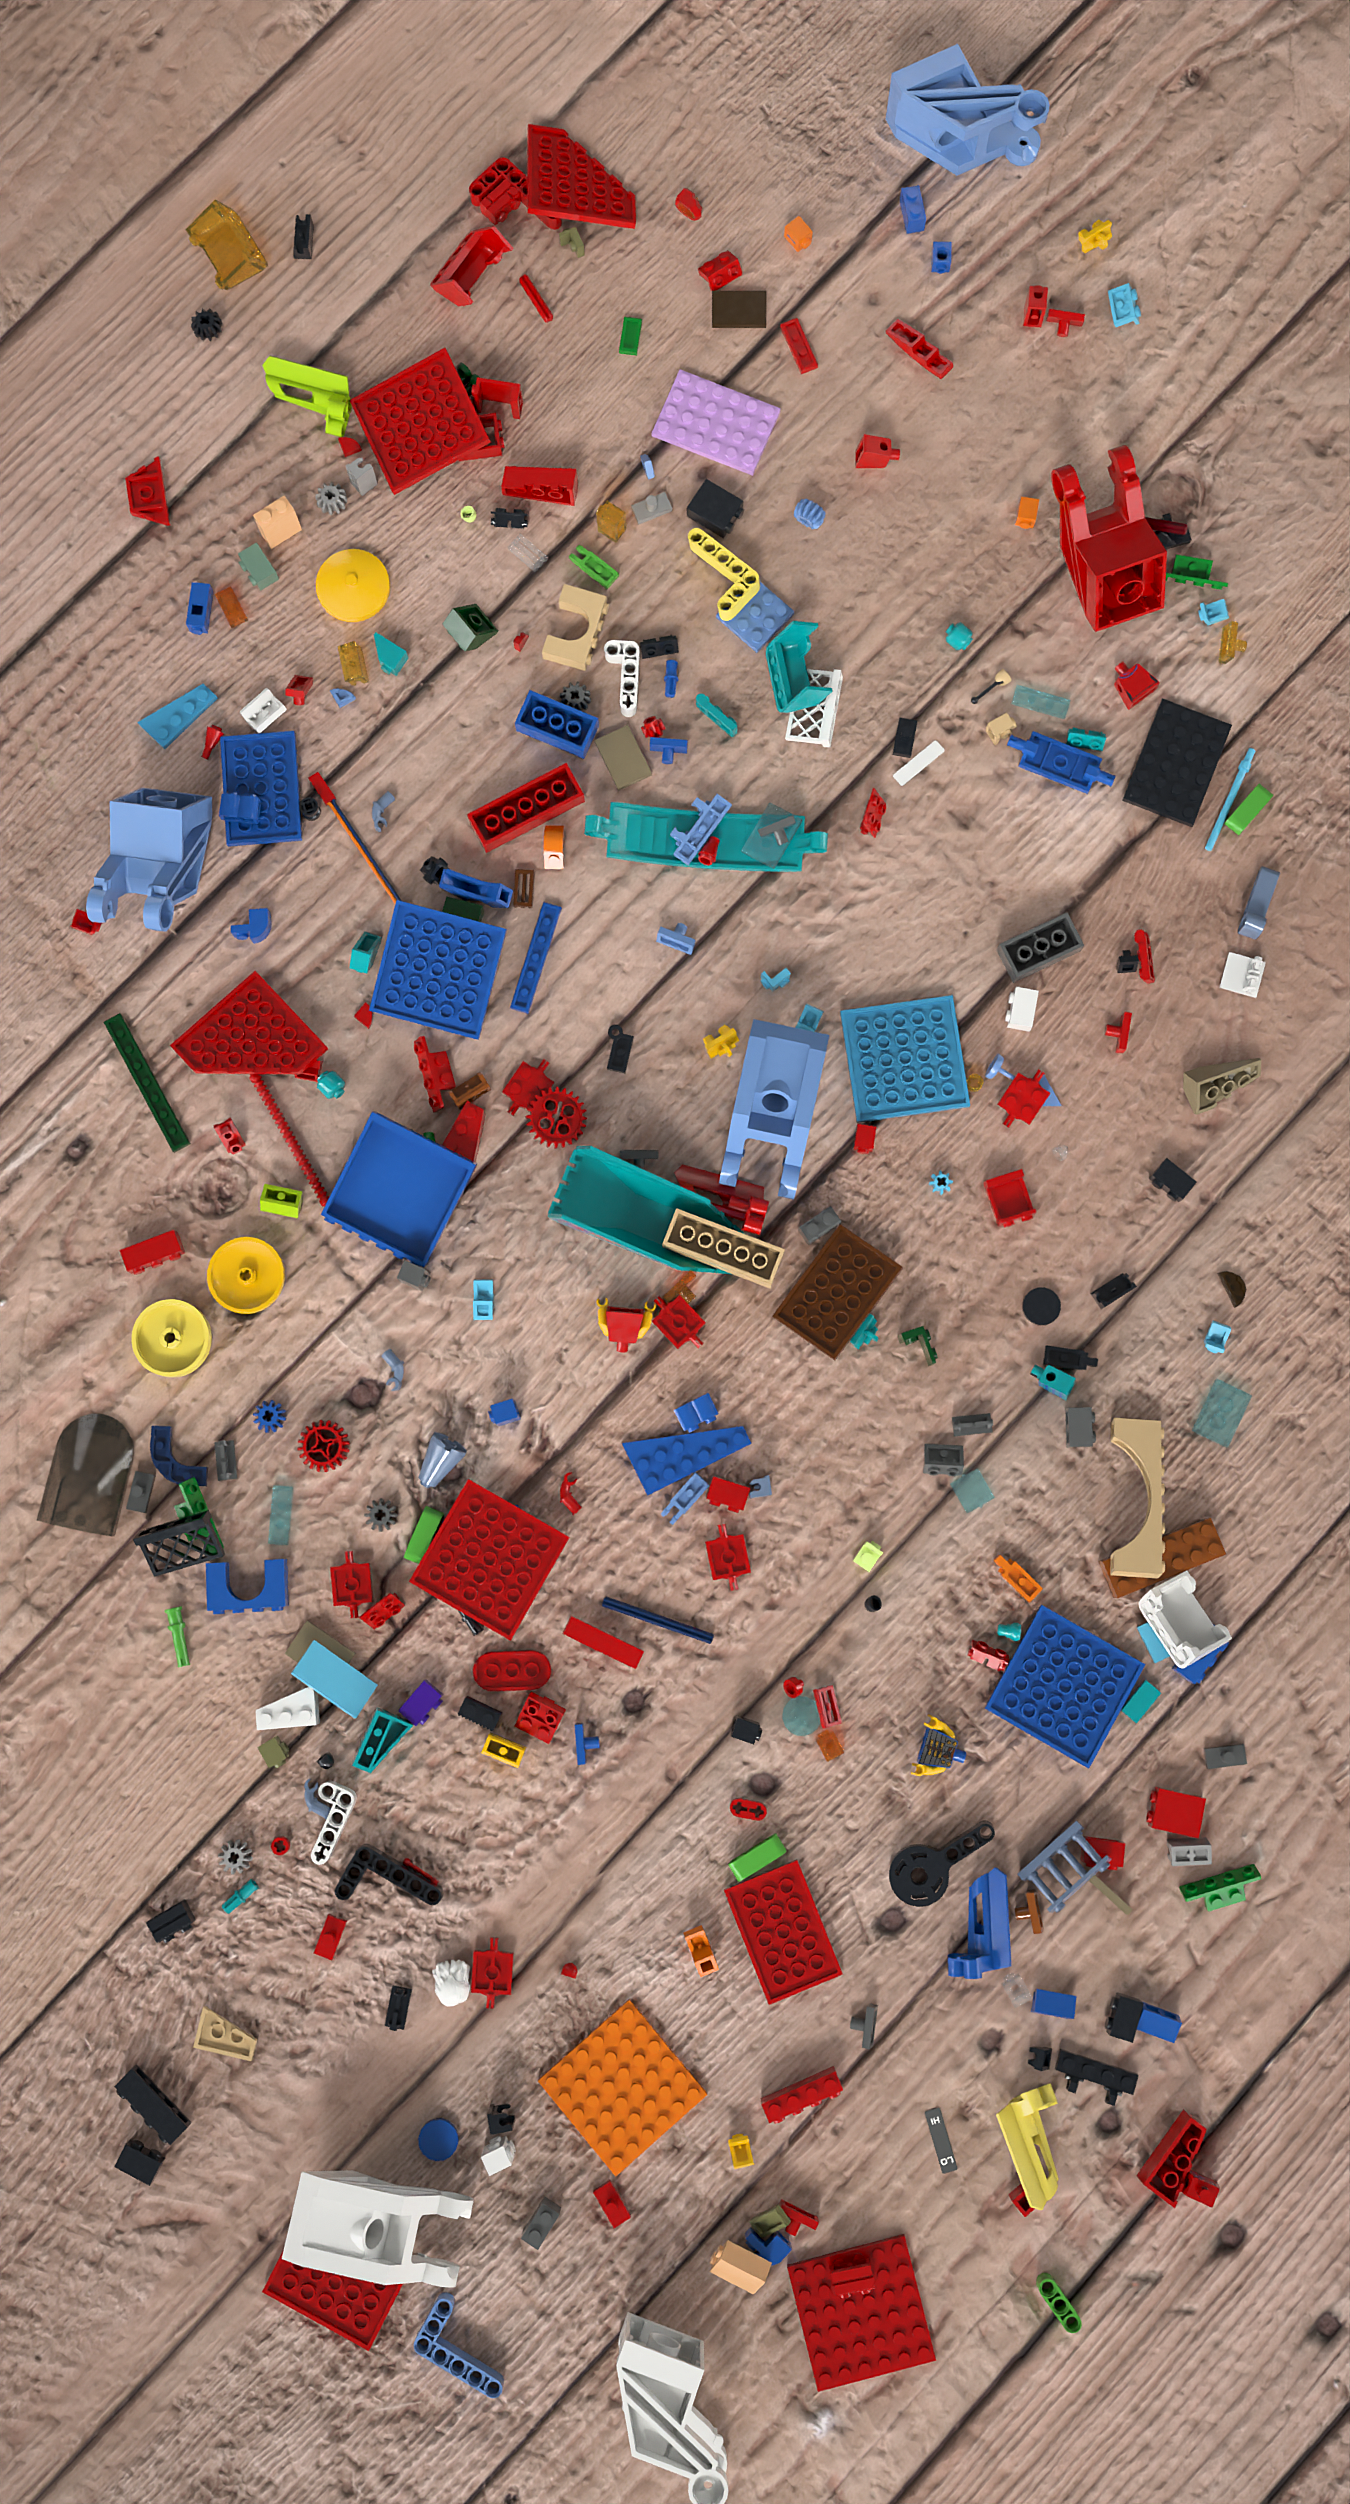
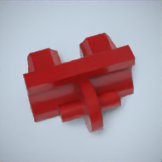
M231 1117L223 1123L213 1125L228 1153L234 1155L242 1151V1147L246 1146Z

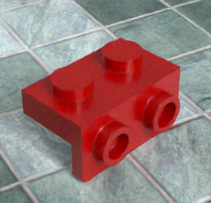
M728 250L720 253L718 257L705 262L703 266L698 268L699 275L708 282L711 291H717L742 275L738 258Z

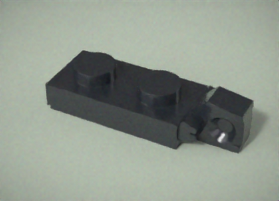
M1046 1345L1043 1365L1087 1370V1366L1096 1367L1098 1359L1088 1357L1089 1353L1082 1350Z

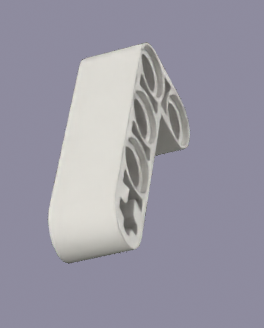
M611 640L604 646L605 659L609 663L622 664L620 710L625 717H632L637 711L639 646L634 641ZM613 649L617 651L615 654L608 653ZM630 650H633V651L636 652V653L633 654V655L627 654V652L630 651ZM628 668H633L635 671L629 673L626 670ZM627 686H633V687H634V688H633L632 690H630V691H628V690L625 689V687H627ZM627 699H630V708H627Z
M331 1780L323 1783L318 1790L321 1799L333 1804L311 1852L312 1861L318 1865L324 1864L332 1856L357 1800L355 1791ZM326 1785L333 1788L331 1796L326 1795L324 1792ZM343 1794L350 1795V1804L342 1801ZM335 1812L342 1814V1822L334 1820ZM326 1831L334 1833L333 1841L326 1839ZM324 1845L328 1846L323 1852L324 1857L320 1859V1854L317 1852L321 1851Z

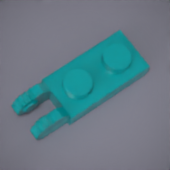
M698 694L696 696V707L728 735L734 737L737 734V722L732 717L725 716L719 706H713L709 702V697L705 696V694Z

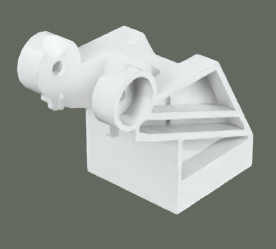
M353 2170L302 2171L282 2259L299 2266L383 2285L424 2282L439 2287H456L460 2268L458 2264L443 2259L431 2258L422 2253L412 2255L419 2220L422 2215L438 2214L453 2219H458L459 2216L470 2218L474 2199L454 2192L395 2185Z
M627 2312L619 2335V2355L616 2366L623 2401L622 2410L625 2413L632 2456L689 2478L688 2493L693 2504H724L728 2496V2480L726 2475L727 2454L725 2447L722 2445L723 2437L717 2434V2428H714L710 2421L693 2406L704 2373V2341ZM705 2481L711 2482L713 2484L712 2487L709 2489L705 2488Z

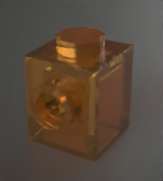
M826 1729L817 1734L818 1738L815 1740L827 1762L844 1754L833 1730L828 1731Z

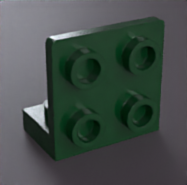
M924 1326L903 1332L898 1336L900 1344L905 1342L906 1345H909L919 1340L928 1366L936 1363L938 1356L935 1348L930 1346L931 1336L928 1329H924Z

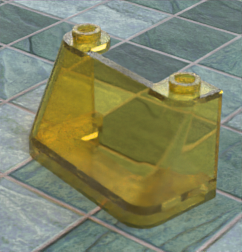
M214 200L185 229L190 236V242L194 246L198 245L203 248L216 269L215 283L221 290H229L262 272L268 266L265 257L239 215L232 208L217 200Z

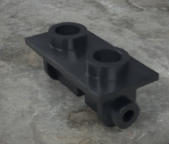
M495 508V512L491 511V514H495L494 518H491V525H494V527L508 528V521H511V528L524 529V527H528V520H525V516H529V514H525V510L514 509V513H509L504 508Z
M671 634L670 636L659 637L660 641H656V638L643 639V642H640L642 659L679 653L676 636Z
M392 1985L385 2026L389 2027V2030H404L412 1989Z

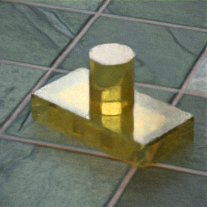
M1231 621L1222 629L1219 663L1226 664L1231 661L1235 656V650L1240 652L1246 650L1247 641L1237 639L1238 622Z

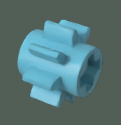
M940 1170L938 1176L935 1174L931 1175L934 1181L929 1182L928 1185H933V1193L940 1191V1195H942L943 1190L948 1192L951 1190L948 1184H952L953 1181L948 1179L949 1173L944 1175ZM941 1180H944V1181H945V1182L943 1183V1185H941V1186H938V1185H937L938 1181H941Z

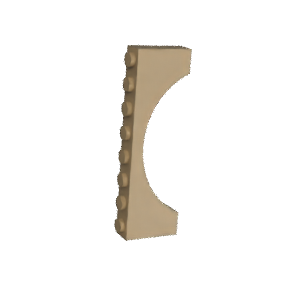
M1114 1418L1111 1422V1442L1123 1449L1140 1469L1146 1484L1148 1506L1144 1524L1135 1539L1121 1549L1114 1551L1110 1556V1575L1159 1578L1165 1572V1561H1162V1553L1165 1552V1542L1162 1541V1534L1165 1532V1523L1162 1522V1515L1165 1512V1504L1162 1503L1165 1486L1161 1481L1165 1470L1164 1465H1161V1458L1164 1457V1446H1161V1439L1164 1438V1428L1161 1427V1421Z

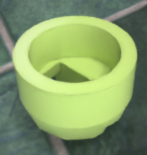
M465 506L460 513L462 519L468 523L475 521L477 516L476 511L471 506Z

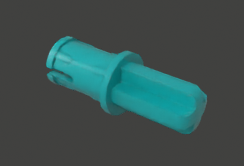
M250 1879L239 1890L236 1889L234 1891L235 1894L222 1904L223 1910L230 1914L242 1902L245 1903L246 1899L259 1889L257 1883Z

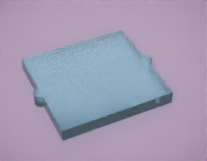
M978 1468L966 1475L962 1474L961 1478L950 1483L966 1513L978 1507L982 1508L983 1504L995 1498Z

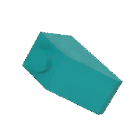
M375 632L374 639L381 669L389 675L392 673L397 676L409 659L407 651Z
M364 931L352 949L349 968L367 974L374 964L382 937Z

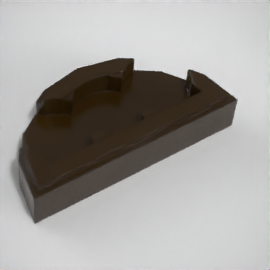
M1224 1271L1217 1273L1233 1307L1236 1308L1245 1298L1247 1290L1245 1282L1239 1275L1233 1272Z

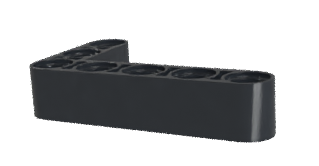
M364 1844L356 1851L335 1888V1895L338 1899H349L369 1869L429 1905L438 1904L444 1895L440 1885L432 1883L428 1878L370 1844ZM361 1850H368L370 1858H362ZM378 1860H385L387 1868L380 1869ZM352 1867L359 1869L360 1875L358 1877H354L351 1874ZM402 1870L404 1872V1879H397L395 1871ZM419 1880L422 1885L421 1889H414L412 1881ZM341 1885H347L350 1893L343 1894L341 1892ZM429 1891H437L439 1898L436 1900L431 1899Z

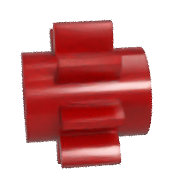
M651 716L644 720V726L641 729L645 738H660L663 735L662 730H665V726L661 718L657 719L656 716Z

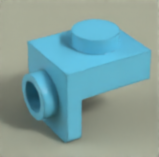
M1225 599L1207 605L1204 602L1200 603L1199 617L1207 625L1229 619Z
M785 968L771 979L764 971L761 973L762 980L760 981L766 989L770 988L773 992L779 986L783 988L790 982L791 973Z
M806 1004L795 1028L815 1032L824 1011Z
M1212 1320L1204 1339L1207 1350L1213 1353H1224V1346L1231 1332V1327Z

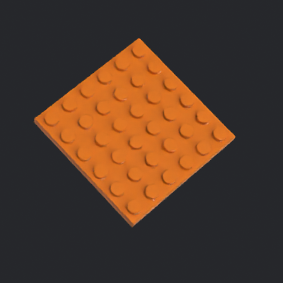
M630 1999L538 2079L539 2084L615 2177L707 2096L704 2088Z

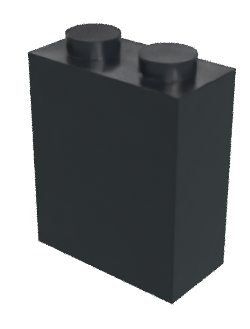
M706 479L687 506V517L724 539L727 533L730 534L732 532L736 519L742 517L745 510L743 509L744 501Z

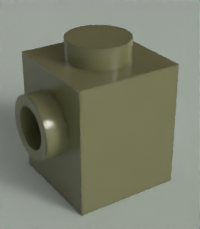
M278 1736L257 1747L269 1768L275 1766L277 1769L287 1763L285 1759L289 1757V1748L284 1741L281 1742Z

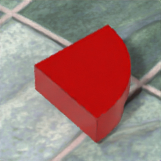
M349 437L338 438L345 457L362 451L361 446L356 440Z
M521 632L520 636L515 637L513 641L515 650L521 652L529 638L528 634Z
M365 1002L354 1015V1018L369 1029L372 1025L373 1014L372 1011H369L370 1006Z

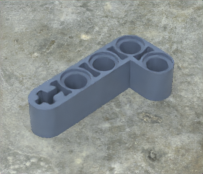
M1264 866L1260 867L1238 928V934L1255 940L1260 936L1267 921L1265 916L1280 872Z

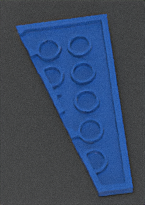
M743 1426L622 1443L647 1496L752 1444Z

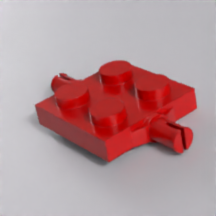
M543 1059L537 1068L530 1066L524 1061L521 1063L502 1091L513 1102L507 1111L509 1114L511 1113L514 1116L519 1107L524 1109L532 1108L533 1106L529 1102H536L534 1096L538 1095L541 1097V1090L547 1094V1089L549 1087L552 1088L555 1082L544 1073L550 1064L548 1061L546 1062Z
M1038 1069L1033 1078H1027L1019 1072L1016 1074L997 1103L1009 1114L1002 1124L1010 1128L1014 1119L1022 1120L1028 1125L1031 1124L1050 1095V1092L1039 1084V1081L1045 1074Z
M680 1295L674 1301L667 1304L660 1296L654 1300L661 1310L652 1320V1323L677 1349L690 1340L698 1349L704 1344L697 1337V1333L706 1322Z
M722 1524L724 1532H722L721 1525H717L720 1537L705 1542L712 1579H729L731 1591L734 1590L733 1582L735 1590H738L736 1578L742 1574L751 1573L744 1534L731 1536L727 1534L726 1524Z
M346 1551V1563L341 1566L330 1567L333 1606L344 1605L350 1607V1618H359L358 1606L363 1603L374 1602L370 1563H354L353 1551Z
M490 1937L489 1950L473 1951L471 1993H481L487 1996L486 2008L488 2009L494 2008L495 1996L511 1995L514 1952L498 1950V1937H495V1944L494 1937Z

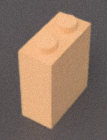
M282 496L253 515L262 537L271 549L302 530L295 510L285 496Z
M727 2240L723 2246L720 2245L717 2252L714 2251L710 2259V2264H712L710 2272L754 2295L765 2283L772 2263Z

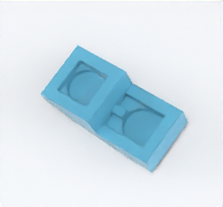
M474 1279L473 1320H493V1279Z

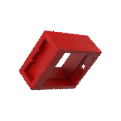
M496 413L478 415L484 428L494 427L496 445L481 447L459 459V462L502 456L501 449L505 448L504 439L499 436V431H502L501 420H497Z

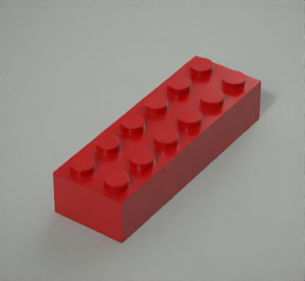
M564 763L468 813L467 817L482 847L488 853L584 803L585 798L567 763Z

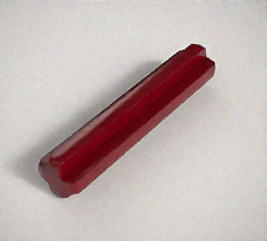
M1145 517L1152 530L1185 535L1188 530V525L1185 523Z

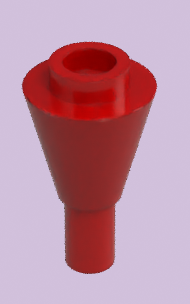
M215 725L207 726L202 758L209 759L212 749L218 744L220 737L224 736V733L221 732L222 728Z

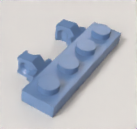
M716 794L711 802L707 800L705 803L697 797L691 805L697 807L700 812L698 815L700 818L689 832L686 831L685 833L677 831L675 827L670 834L677 841L675 844L679 846L673 855L688 866L732 806L731 803Z

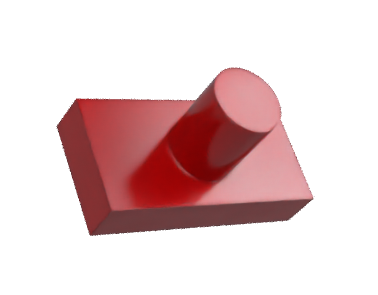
M1049 309L1046 321L1059 323L1057 336L1068 337L1069 326L1082 327L1085 314Z
M294 675L285 688V696L293 697V704L304 705L305 696L313 685V678Z
M1124 1012L1121 1015L1120 1026L1106 1025L1105 1035L1118 1037L1116 1053L1123 1054L1127 1049L1132 1017L1130 1012Z
M328 1914L313 1954L333 1960L347 1920Z
M611 2180L593 2190V2194L613 2228L631 2218L629 2210Z
M781 2199L779 2205L791 2220L785 2228L787 2233L796 2236L801 2223L816 2230L819 2224L817 2216Z

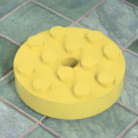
M175 1299L158 1301L147 1307L137 1318L132 1330V1348L138 1361L147 1370L164 1377H181L195 1371L207 1358L212 1343L211 1328L203 1313L193 1305ZM174 1333L175 1338L178 1340H174V1342L169 1343L168 1337L170 1334Z

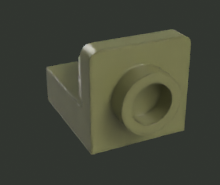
M576 227L567 228L559 233L561 246L569 244L571 251H575L578 258L585 256L584 244Z

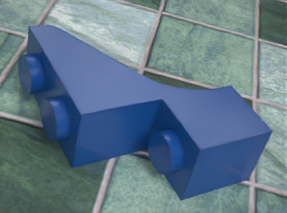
M443 869L439 883L440 888L464 901H481L492 908H509L513 894L512 889L501 883L481 881L450 869Z

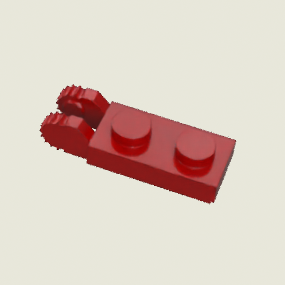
M1139 929L1134 933V940L1139 944V950H1137L1138 959L1141 961L1139 975L1144 982L1150 984L1155 982L1150 938L1147 932Z

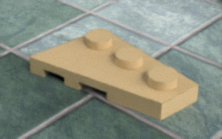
M204 2006L193 2048L252 2061L258 2039Z

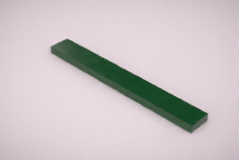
M119 1013L104 1021L110 1036L171 1150L175 1153L190 1145L191 1143L122 1014Z

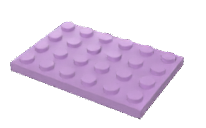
M679 370L654 426L652 437L753 476L779 417L781 408Z

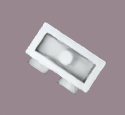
M497 2136L489 2141L490 2144L484 2146L481 2159L489 2176L512 2165L516 2149L512 2140L508 2141L507 2136L502 2138Z

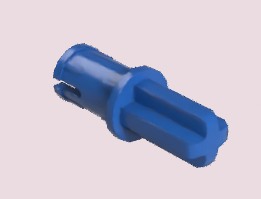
M675 660L666 661L664 681L666 682L665 696L668 698H674L676 694L678 662Z

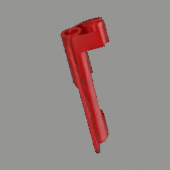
M684 1164L674 1172L677 1182L681 1187L694 1193V1189L719 1195L723 1205L711 1203L713 1206L722 1211L726 1216L744 1221L742 1231L760 1235L769 1201L764 1200L763 1186L738 1179L735 1187L719 1184L720 1174Z

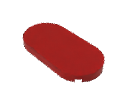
M536 1650L487 1652L482 1654L473 1666L474 1680L486 1691L536 1690L544 1686L551 1676L549 1659L543 1653Z

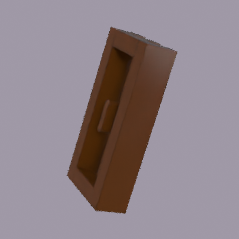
M515 869L513 907L532 908L534 870ZM519 874H523L521 902H518ZM527 874H530L529 900L525 902Z

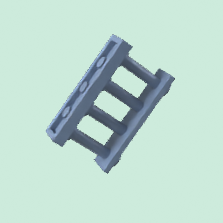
M1075 1821L1018 1873V1876L1023 1881H1032L1052 1905L1047 1910L1050 1913L1061 1911L1066 1906L1064 1902L1098 1871L1104 1872L1110 1866L1108 1862L1112 1860L1107 1855L1102 1859L1082 1836L1083 1833L1081 1831L1084 1827L1078 1821ZM1071 1840L1077 1841L1096 1863L1088 1872L1067 1849V1844ZM1055 1854H1062L1082 1877L1074 1885L1067 1880L1053 1863L1052 1857ZM1042 1866L1044 1868L1047 1867L1065 1888L1066 1892L1057 1899L1038 1876L1039 1873L1037 1871Z

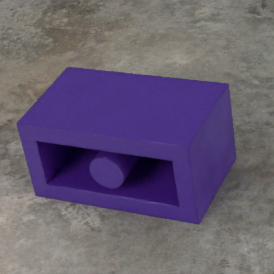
M426 1679L398 1711L413 1725L417 1726L419 1723L423 1725L430 1717L428 1715L432 1708L436 1710L443 1702L441 1697L444 1694Z

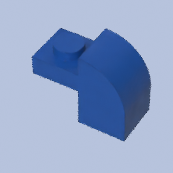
M268 908L249 909V924L231 925V934L238 940H246L250 937L254 944L263 941L271 931V913Z
M751 2227L745 2233L748 2247L753 2251L757 2250L755 2254L771 2262V2266L780 2263L792 2250L791 2243L779 2231L772 2233L766 2241L761 2239Z

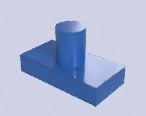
M650 737V751L663 752V764H673L674 753L687 754L688 740Z
M575 1723L578 1765H585V1749L600 1748L599 1736L584 1737L583 1723Z

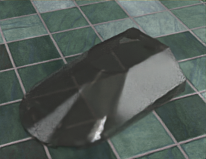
M88 1414L75 1419L63 1430L55 1448L37 1521L115 1537L134 1459L132 1437H130L127 1429L120 1421L104 1414Z

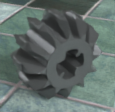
M578 681L575 686L570 682L569 688L564 686L563 693H560V698L562 699L560 703L582 711V708L587 710V704L591 703V698L589 697L591 693L589 690H586L585 684L580 687Z
M382 1498L379 1499V1505L373 1500L374 1508L371 1506L366 1507L367 1510L371 1511L364 1514L365 1517L371 1518L366 1521V1524L373 1523L372 1530H375L378 1526L379 1532H383L384 1526L387 1530H390L391 1528L388 1523L390 1522L395 1525L396 1521L392 1520V1517H398L397 1513H392L396 1506L389 1508L390 1500L385 1505ZM381 1510H383L382 1513L386 1514L385 1517H382V1521L377 1517V1513H380Z

